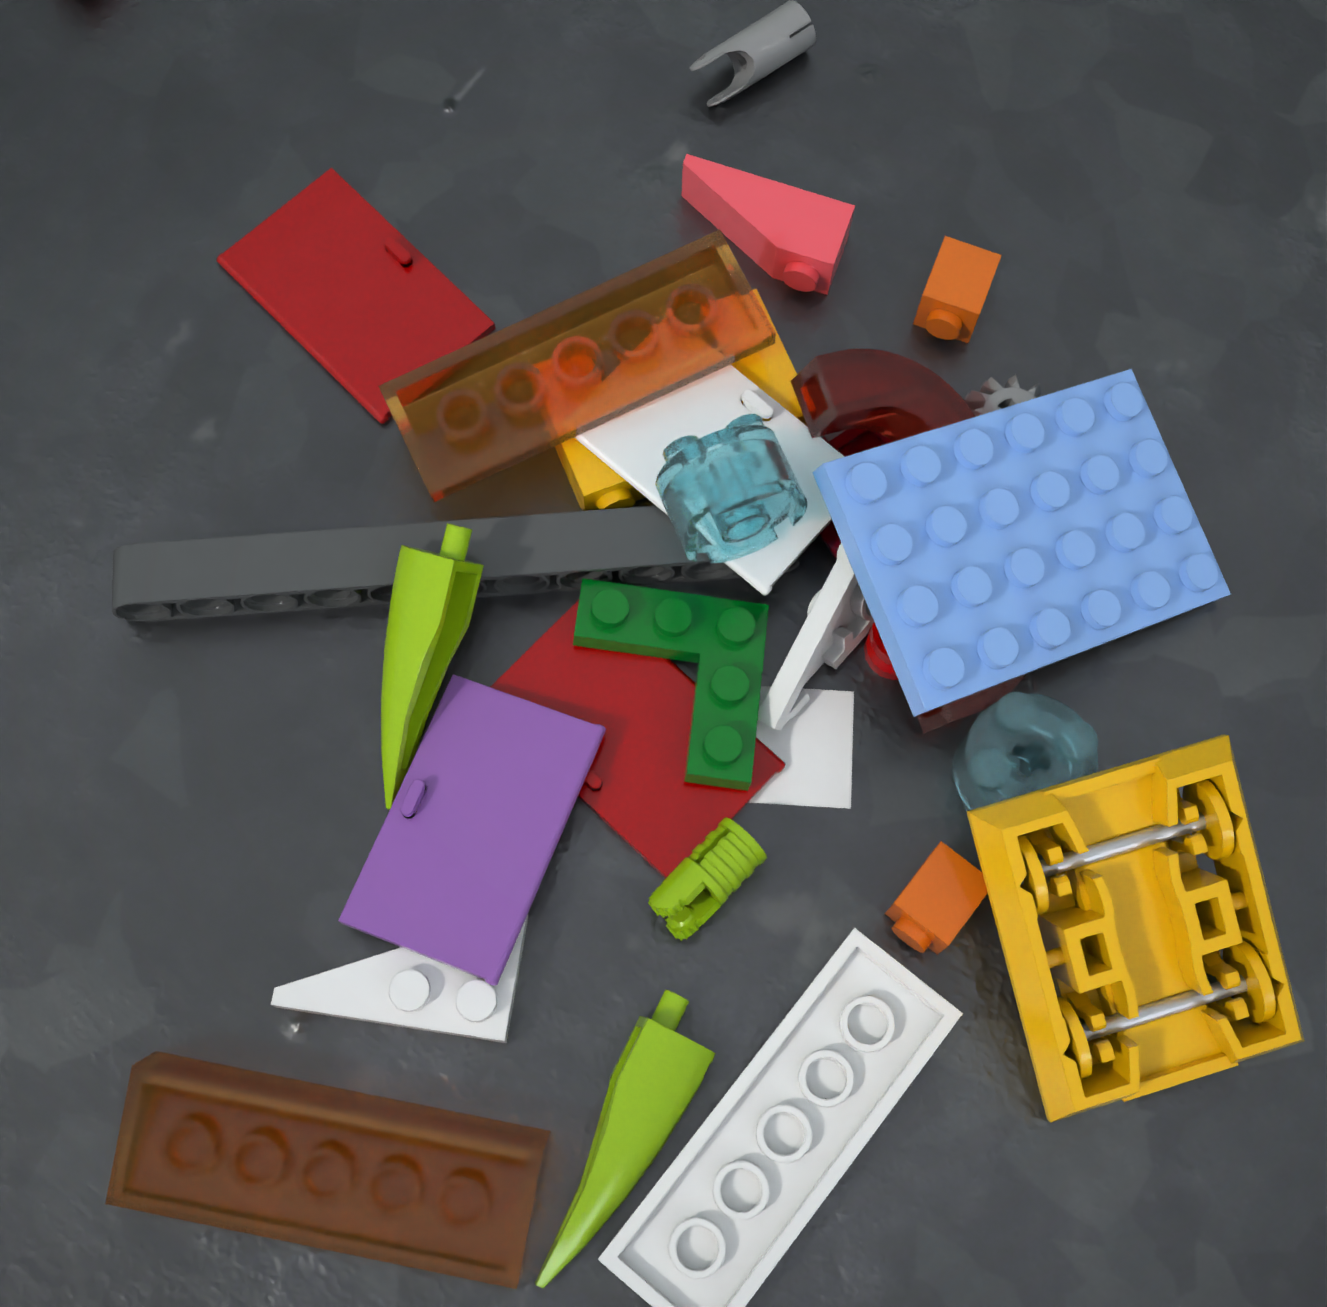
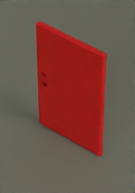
M333 168L327 170L217 257V262L380 424L386 423L392 415L496 329L495 323ZM404 264H412L409 267H403Z
M578 600L490 687L589 723L603 725L606 728L578 798L656 871L666 878L685 857H689L692 854V850L698 844H701L711 831L718 827V823L724 817L733 820L776 773L781 772L785 768L786 764L756 737L752 782L748 791L684 782L695 682L670 659L574 646L573 639L579 604Z

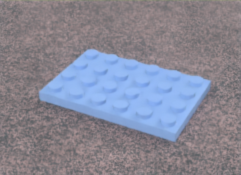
M1132 369L823 463L812 472L913 717L1231 595Z

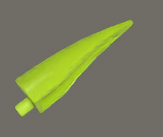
M447 523L440 554L401 545L390 601L381 692V756L385 804L389 810L415 757L427 717L450 661L470 624L484 565L465 560L472 529Z
M665 989L651 1019L639 1016L610 1076L606 1097L583 1175L535 1281V1285L545 1288L592 1240L626 1200L672 1134L702 1083L709 1064L712 1063L716 1055L713 1051L675 1032L689 1000Z

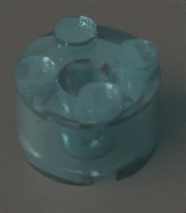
M757 414L742 415L731 421L726 428L710 433L700 439L693 435L681 437L674 440L663 450L662 455L666 464L657 475L656 489L685 555L691 561L697 562V553H706L710 563L727 562L749 555L777 540L778 537L774 527L787 517H789L792 526H794L806 512L807 499L777 436L772 429L764 426L761 417Z
M1008 693L980 713L955 751L952 762V777L963 801L962 806L965 811H969L1098 772L1097 734L1093 727L1084 722L1073 709L1054 698L1033 693ZM1019 758L1029 763L1028 770L1032 772L1029 776L1019 771L1021 765Z

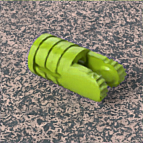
M724 817L718 823V827L711 831L705 837V840L692 850V854L689 857H685L661 884L656 887L655 891L648 898V904L657 916L661 915L662 918L668 916L665 919L667 922L666 927L676 939L679 938L680 941L683 939L687 940L728 900V896L732 892L735 893L740 888L741 883L754 873V869L765 862L767 855L747 831L730 818Z

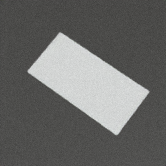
M761 686L759 709L771 688L770 686ZM802 688L803 691L808 693L810 700L795 717L791 718L783 726L781 731L771 728L759 719L757 721L756 737L784 761L786 765L781 772L776 773L749 803L851 809L854 691Z

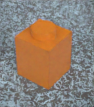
M945 236L923 291L913 325L925 328L937 338L944 340L956 339L969 344L1002 255Z
M940 841L885 912V915L895 922L891 928L892 931L914 950L924 953L929 948L938 955L950 945L988 894L983 873Z

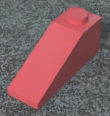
M686 154L682 169L681 196L772 278L784 281L786 285L798 291H816L828 295L849 237L855 205Z

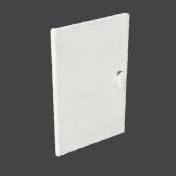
M671 316L562 425L564 430L764 596L771 592L772 586L832 521L812 472L823 463L845 456ZM762 418H765V419L771 418V420H770V421H763Z

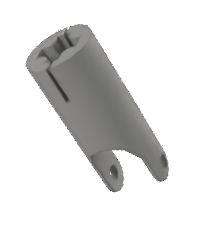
M794 0L787 1L705 53L690 66V71L700 69L724 54H727L732 60L734 79L731 85L708 100L706 103L708 107L720 105L815 45L816 31L814 25H807L811 22V19L798 2Z

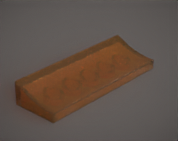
M719 229L380 385L379 389L433 502H436L775 344L776 333Z
M155 1051L131 1067L105 1204L517 1289L521 1279L551 1131Z

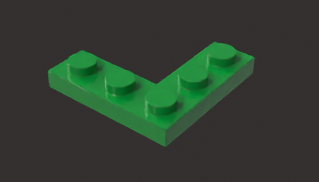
M582 578L573 645L698 663L684 782L748 791L752 782L769 605Z

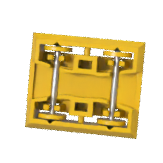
M1223 734L966 811L1044 1110L1049 1122L1119 1100L1126 1102L1238 1066V1062L1305 1041L1229 735ZM1184 786V787H1183L1182 797H1181V796H1180V792H1179V787ZM1036 853L1042 855L1043 860L1039 861ZM1204 853L1212 859L1217 875L1198 868L1195 855ZM1221 949H1223V960L1221 959L1219 951ZM1206 973L1216 977L1217 982L1209 984ZM1078 1016L1082 1018L1086 1023L1081 1025Z

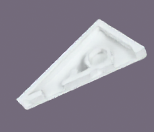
M842 543L837 551V560L822 589L812 598L808 606L807 618L758 711V719L775 730L781 731L783 726L791 718L795 717L810 700L808 693L803 691L802 688L823 663L837 669L867 635L874 620Z
M529 915L525 919L496 986L489 985L484 979L400 947L275 987L271 1005L282 1009L507 1043Z

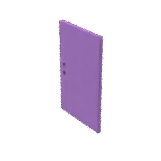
M453 674L338 921L348 927L484 979L489 985H498L606 732V728L603 725L589 723ZM413 813L415 814V816H414L413 818H411V819L405 818V817H410V816H412Z

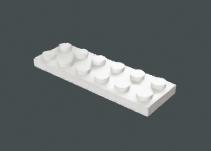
M854 928L603 1251L598 1260L652 1307H745L963 1013Z

